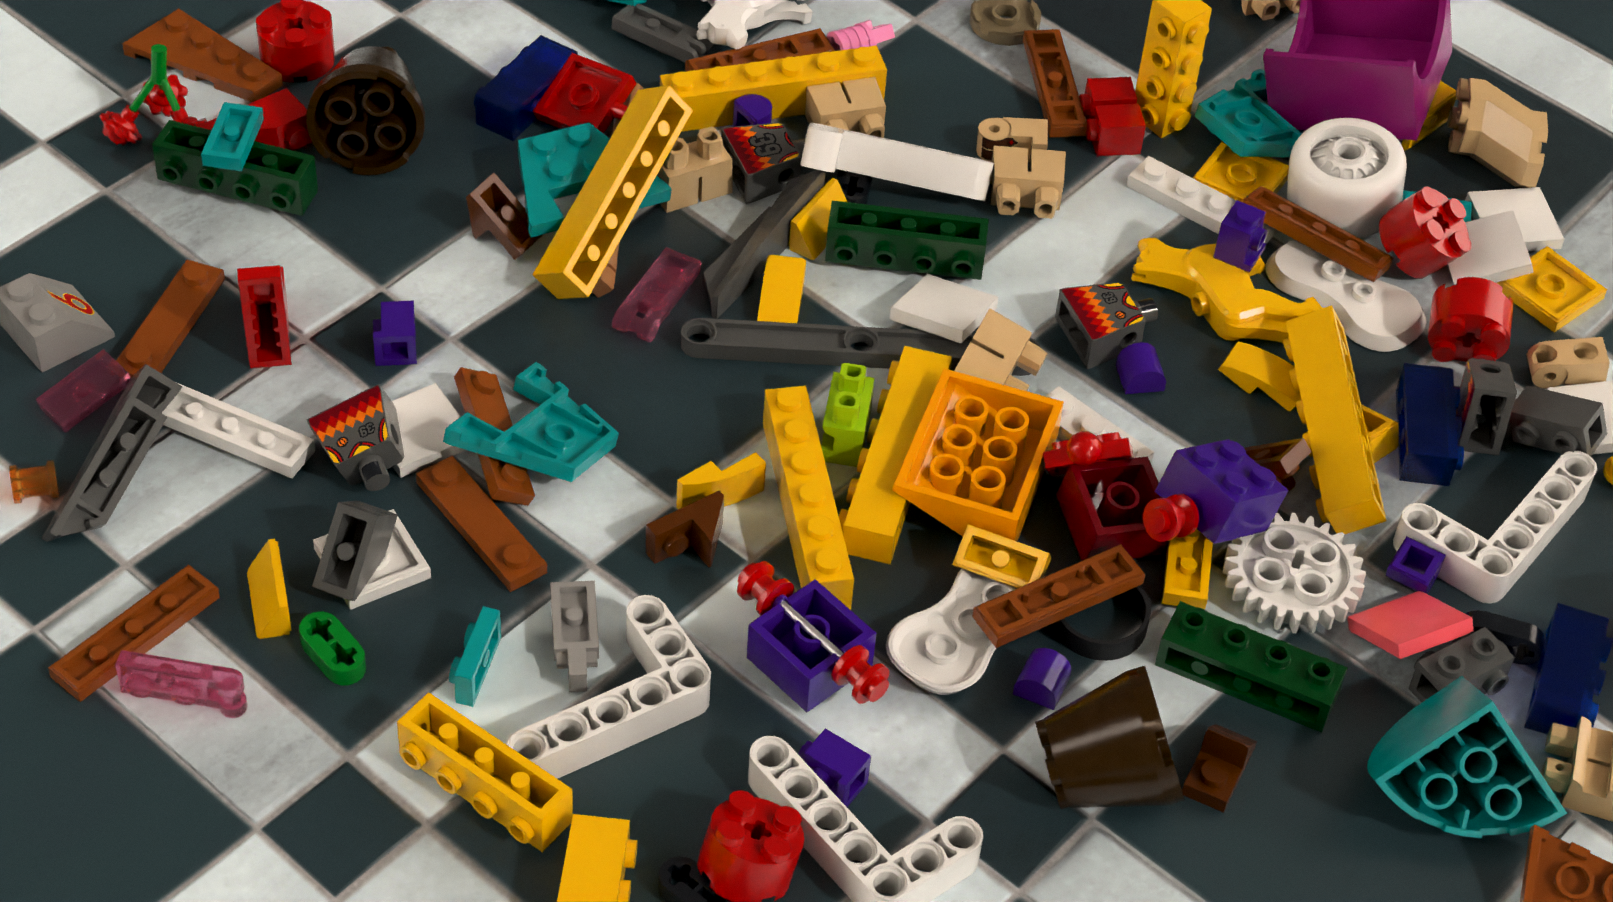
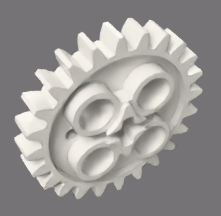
M1276 513L1267 531L1232 540L1231 544H1228L1223 573L1227 574L1225 587L1234 588L1233 601L1246 600L1243 608L1244 613L1255 609L1259 611L1257 622L1261 623L1269 617L1274 619L1273 625L1276 630L1284 622L1289 623L1292 633H1297L1299 625H1305L1312 634L1315 632L1318 622L1324 628L1330 630L1334 619L1343 623L1348 612H1355L1365 587L1363 583L1366 571L1361 570L1363 558L1353 556L1356 548L1355 544L1342 545L1345 535L1343 532L1334 535L1328 533L1329 523H1325L1318 528L1314 526V517L1309 516L1306 522L1302 523L1299 522L1296 513L1291 514L1289 521H1284L1280 514Z

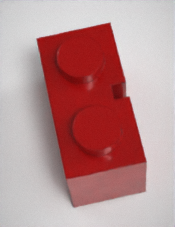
M1131 77L1087 78L1085 94H1080L1079 98L1084 116L1086 117V138L1088 141L1093 142L1096 156L1141 154L1146 125L1140 105L1137 104V95Z

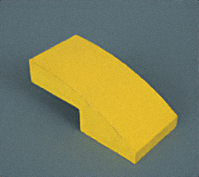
M1238 341L1218 368L1220 372L1248 394H1251L1258 387L1287 411H1291L1296 407V401L1301 400V395L1295 391L1289 370L1294 369L1295 366L1264 349Z
M755 452L723 471L712 461L677 479L676 508H683L719 490L724 495V507L764 491L766 462Z

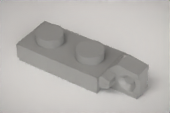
M595 581L550 582L554 661H556L557 669L568 668L569 692L587 691V667H598L597 659H599Z

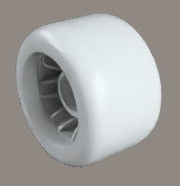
M1335 118L1317 123L1299 136L1291 150L1287 200L1358 238L1376 234L1379 232L1381 217L1403 199L1407 168L1403 147L1390 131L1367 120Z

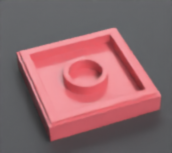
M1421 591L1347 617L1349 631L1399 659L1449 642L1474 631L1471 616Z

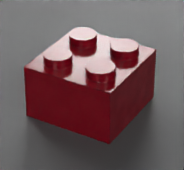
M1148 456L1095 462L1090 466H1069L1056 496L1082 561L1120 544L1133 559L1162 555L1168 541L1158 542L1152 539L1146 532L1143 524V511L1147 503L1153 499L1162 498L1155 492L1159 482Z

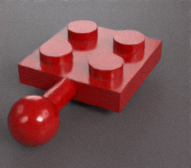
M572 53L532 112L537 120L560 129L589 122L604 134L614 117L622 119L628 106L624 105V102L637 83L633 76Z
M1086 431L1078 432L1069 440L1052 443V450L1043 452L1045 469L1051 476L1066 474L1070 465L1090 466L1095 462L1134 458L1129 438L1122 439L1119 432L1097 436Z

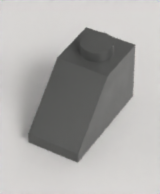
M361 501L338 502L312 587L350 601H355L384 559L398 515Z

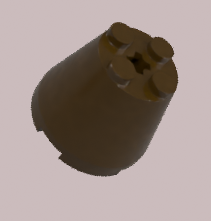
M370 46L358 48L343 56L340 62L318 83L309 101L306 124L313 145L325 159L329 157L336 163L353 169L354 174L378 175L396 170L409 161V157L418 148L423 138L425 111L410 71L397 52L390 47Z
M1145 666L1127 670L1044 719L1035 721L1041 745L1046 753L1047 759H1045L1049 777L1052 786L1055 788L1061 809L1068 807L1167 806L1185 801Z

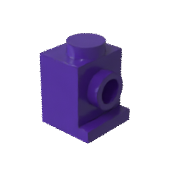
M1237 200L1221 223L1213 258L1250 272L1266 247L1264 241L1267 230L1262 228L1266 212Z
M414 300L381 302V319H373V343L376 366L417 364Z
M826 728L814 742L808 740L798 752V755L846 807L850 805L868 783L871 755Z

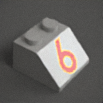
M28 273L0 287V325L41 372L47 371L115 337L111 327L71 284Z

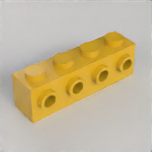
M1152 0L1135 92L1137 104L1140 105L1146 127L1160 138L1183 129L1191 118L1190 112L1197 89L1196 83L1200 65L1203 61L1202 55L1206 36L1209 32V21L1212 8L1202 0Z
M428 692L397 721L399 753L408 766L415 770L422 769L435 778L443 790L450 794L456 793L470 802L475 811L486 819L493 818L506 827L509 833L520 843H529L543 852L571 824L573 816L572 788Z

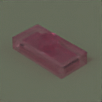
M102 349L36 398L40 409L66 433L126 388L131 377L116 360Z

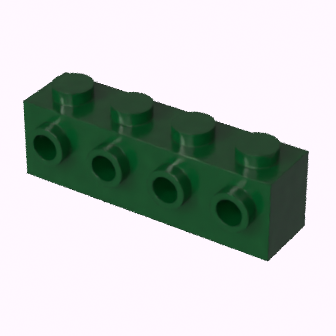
M172 120L167 122L152 144L158 180L303 216L318 192L315 156L254 141L242 171L203 166L201 153L211 130Z
M832 200L825 262L981 280L989 219Z
M1181 601L1161 638L1155 666L1321 733L1339 696L1348 667L1335 663L1328 658L1317 656L1292 646L1288 642L1277 640L1254 631L1245 625L1234 623L1209 613L1202 608L1194 607Z

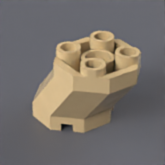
M1460 78L1456 90V100H1459L1458 106H1451L1447 126L1454 129L1450 134L1448 152L1470 156L1515 187H1536L1545 154L1541 153L1542 142L1547 143L1548 138L1547 112L1529 109L1486 80Z

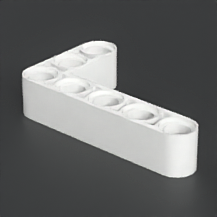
M810 123L800 165L833 173L835 169L986 201L994 163L832 126Z
M1565 452L1489 540L1431 506L1423 503L1409 504L1402 511L1393 538V546L1398 551L1407 536L1445 554L1446 556L1437 576L1438 578L1477 601L1490 604L1498 602L1506 595L1584 502L1597 471V464L1591 456L1584 452Z
M652 595L637 596L627 605L626 641L647 674L517 730L510 735L506 745L555 778H561L700 716L709 707L710 668L663 601Z
M764 736L758 738L752 744L749 753V786L759 798L769 800L780 806L792 807L800 813L802 817L801 827L804 832L803 847L852 902H930L969 877L977 869L983 841V831L980 825L973 819L965 816L950 818L891 856L786 741L776 736ZM851 860H857L863 863H854L851 862ZM917 869H924V870H927V871H929V872H921V871H918ZM880 893H888V894H891V895H893V896H884V895H881Z

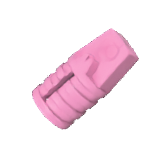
M871 20L860 22L844 29L834 30L827 34V39L835 51L877 46L878 43L895 38L892 24L872 27Z

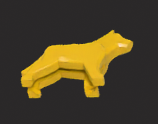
M1144 238L1138 241L1137 246L1140 254L1133 267L1135 273H1132V281L1156 285L1187 296L1191 299L1194 313L1197 316H1204L1216 334L1225 340L1234 341L1249 338L1283 343V339L1289 338L1286 321L1322 309L1314 297L1307 298L1302 303H1297L1271 291L1255 289L1250 276L1260 274L1265 270L1266 264L1261 256L1251 271L1247 272L1213 258L1216 244H1204L1189 250L1168 246L1157 238Z

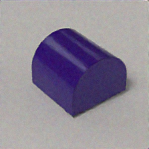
M747 94L734 100L733 127L771 123L772 104L766 97L757 94Z
M1139 342L1128 345L1120 351L1116 360V368L1125 394L1165 391L1166 379L1154 346L1149 343Z
M1406 536L1387 568L1386 577L1415 591L1428 594L1441 570L1446 555Z
M1049 648L1034 649L1014 685L1012 694L1054 710L1071 676L1072 669L1069 661L1055 650Z

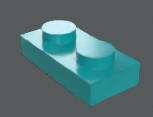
M224 102L201 153L203 166L242 171L264 120L263 108Z
M483 606L476 623L470 622L466 629L464 637L465 650L462 657L456 656L454 658L449 673V682L455 685V700L458 704L471 707L475 704L501 640L500 610Z

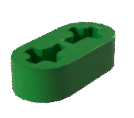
M324 611L313 612L302 619L299 624L301 646L324 675L334 684L341 686L352 685L361 680L366 673L365 651L334 615ZM328 633L329 641L326 642L320 634ZM336 655H339L346 663L353 661V664L349 666L343 662L337 664Z

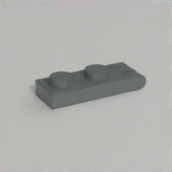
M641 4L635 6L627 5L612 17L613 30L683 62L701 57L714 46L708 39L698 40L696 36L697 29Z

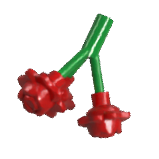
M155 44L151 47V76L147 82H144L143 88L132 104L126 105L121 113L106 111L100 114L99 118L104 124L102 133L113 143L125 146L128 141L135 143L142 139V135L138 132L134 123L139 115L138 109L142 103L149 106L153 115H158L162 112L167 117L171 116L173 121L196 127L207 122L206 118L197 120L196 117H188L184 108L186 106L184 97L188 94L187 87L180 84L177 75L172 74L167 78L166 46Z

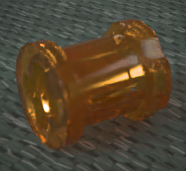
M47 460L46 465L19 469L16 465L9 466L15 504L22 503L25 498L50 495L53 499L59 498L54 460Z

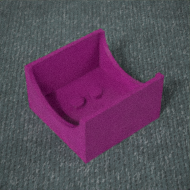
M1300 0L1298 21L1289 51L1277 52L1274 49L1266 48L1263 54L1268 105L1297 130H1307L1317 123L1335 118H1358L1384 127L1397 139L1417 140L1452 53L1450 0Z

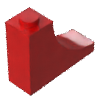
M276 265L237 269L250 368L292 365L287 294L283 267Z

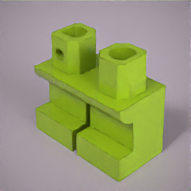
M843 363L840 373L833 372L822 425L824 433L821 448L824 460L827 463L854 467L858 465L860 452L865 446L874 388V378L866 377L867 367L864 365Z

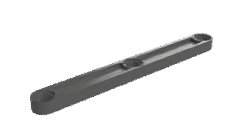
M693 318L682 325L680 344L685 354L695 358L832 366L850 363L864 365L869 368L887 369L890 368L892 360H900L904 346L952 356L950 370L954 371L975 333L968 336L962 343H958L922 330ZM693 334H704L709 339L705 342H694L689 337ZM1030 338V342L1040 347V344L1036 340ZM861 342L869 345L871 348L867 351H856L851 345ZM1018 366L1015 367L1012 373L1015 376L1031 374Z

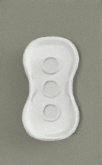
M1294 239L1274 251L1266 262V274L1279 290L1304 301L1307 298L1314 297L1322 308L1332 305L1345 329V334L1352 341L1365 348L1379 352L1399 350L1416 340L1426 327L1425 313L1418 300L1411 293L1378 279L1372 282Z
M960 569L950 591L942 600L932 607L909 615L895 624L887 637V655L896 668L909 680L929 692L949 695L970 687L982 677L991 656L996 650L995 646L973 619V608L1017 588Z

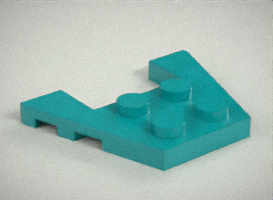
M1262 69L1253 71L1251 78L1248 80L1242 78L1236 81L1234 88L1230 91L1223 89L1199 103L1194 116L1211 133L1228 145L1232 152L1240 157H1290L1293 145L1302 134L1264 102L1267 100L1265 71Z
M587 122L518 140V160L525 195L524 204L528 217V233L531 238L559 229L565 217L554 199L580 192L610 140L591 123ZM656 176L638 209L670 201L671 187Z
M535 362L516 376L513 390L540 404L537 408L505 432L467 412L446 427L443 442L572 482L616 447L619 432L587 404L578 406L568 397L569 389L560 381L553 384L546 377L547 369Z

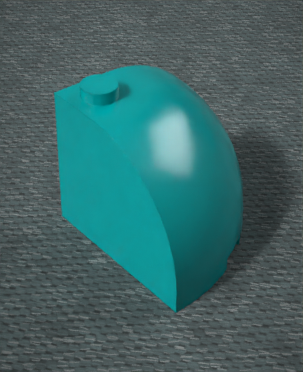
M1460 676L1420 703L1396 722L1376 744L1368 760V773L1380 789L1398 807L1413 818L1440 828L1447 833L1482 838V835L1506 833L1513 836L1529 832L1533 825L1545 826L1567 814L1494 702L1463 676Z

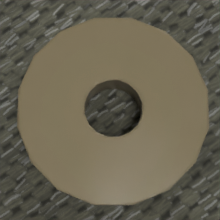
M978 0L971 4L969 24L974 33L988 42L1007 46L1023 44L1024 31L1039 30L1041 11L1033 0H1030V3L1027 0ZM1000 16H1008L1011 18H1002Z

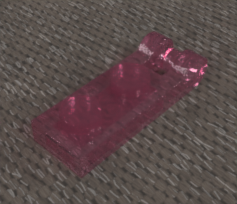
M665 247L617 309L613 317L612 327L624 333L630 330L637 333L639 339L649 343L652 342L659 326L699 275L701 261ZM640 312L645 314V316L641 318L636 316V314Z
M121 650L115 664L122 693H128L138 698L152 697L175 701L181 705L195 704L219 708L221 713L228 718L240 717L247 710V698L243 692L245 687L243 675L236 669Z

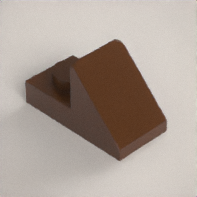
M492 173L466 196L474 238L477 239L489 230L514 260L543 236L530 237L525 208L495 173Z
M1304 438L1244 448L1246 454L1257 464L1271 470L1275 474L1276 480L1289 490L1288 493L1296 485L1292 475L1300 469L1299 463L1311 453Z
M719 490L646 524L645 553L654 564L668 557L678 556L687 548L692 547L709 568L712 566L723 525L724 495Z
M1217 724L1208 727L1201 750L1182 788L1183 796L1224 813L1256 747L1257 741Z

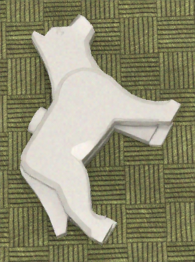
M701 0L703 2L708 1L712 8L698 23L699 29L696 36L698 40L708 39L713 44L725 45L737 50L744 47L747 42L748 33L746 30L758 28L766 23L778 20L800 21L802 24L811 23L813 11L806 3L797 5L795 1Z

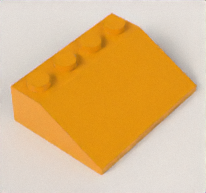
M944 368L894 482L893 491L962 537L969 524L1018 541L1045 471L1043 452L1052 450V443L1056 442L1064 402Z

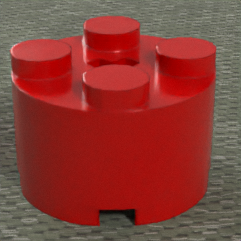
M280 0L279 3L268 7L256 18L260 59L281 73L283 82H294V77L304 76L307 77V81L315 80L325 75L333 67L335 48L330 11L309 1Z
M1428 186L1423 187L1389 209L1379 221V234L1386 252L1394 251L1401 260L1396 265L1404 273L1414 278H1425L1471 250V241L1464 222L1466 210L1463 204L1456 198L1449 200L1444 194Z
M1478 277L1459 278L1456 285L1445 288V283L1438 287L1432 297L1428 342L1432 348L1433 358L1440 362H1450L1452 360L1467 362L1471 358L1496 361L1501 358L1510 346L1514 305L1511 296L1507 298L1502 293L1503 287L1496 282Z
M739 790L732 792L728 800L719 804L714 810L698 857V870L701 875L704 871L711 880L709 887L716 894L731 902H762L763 899L776 896L774 901L782 898L790 886L804 846V832L801 827L802 817L800 813L792 807L780 806L769 800L754 797L747 791Z

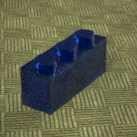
M540 35L529 46L524 47L511 63L502 67L499 73L487 85L479 88L474 97L476 124L514 141L537 119L532 111L572 53L578 55V52Z
M1404 363L1396 388L1397 422L1399 423V481L1449 486L1454 471H1460L1462 468L1464 447L1458 446L1457 441L1461 435L1462 416L1456 415L1460 401V387L1454 386L1453 369L1409 363Z
M1557 603L1546 629L1542 654L1538 663L1524 728L1547 735L1552 723L1576 728L1581 716L1590 720L1591 727L1594 726L1599 704L1592 702L1593 695L1599 696L1606 676V670L1599 669L1600 662L1606 663L1613 643V638L1606 636L1610 618Z

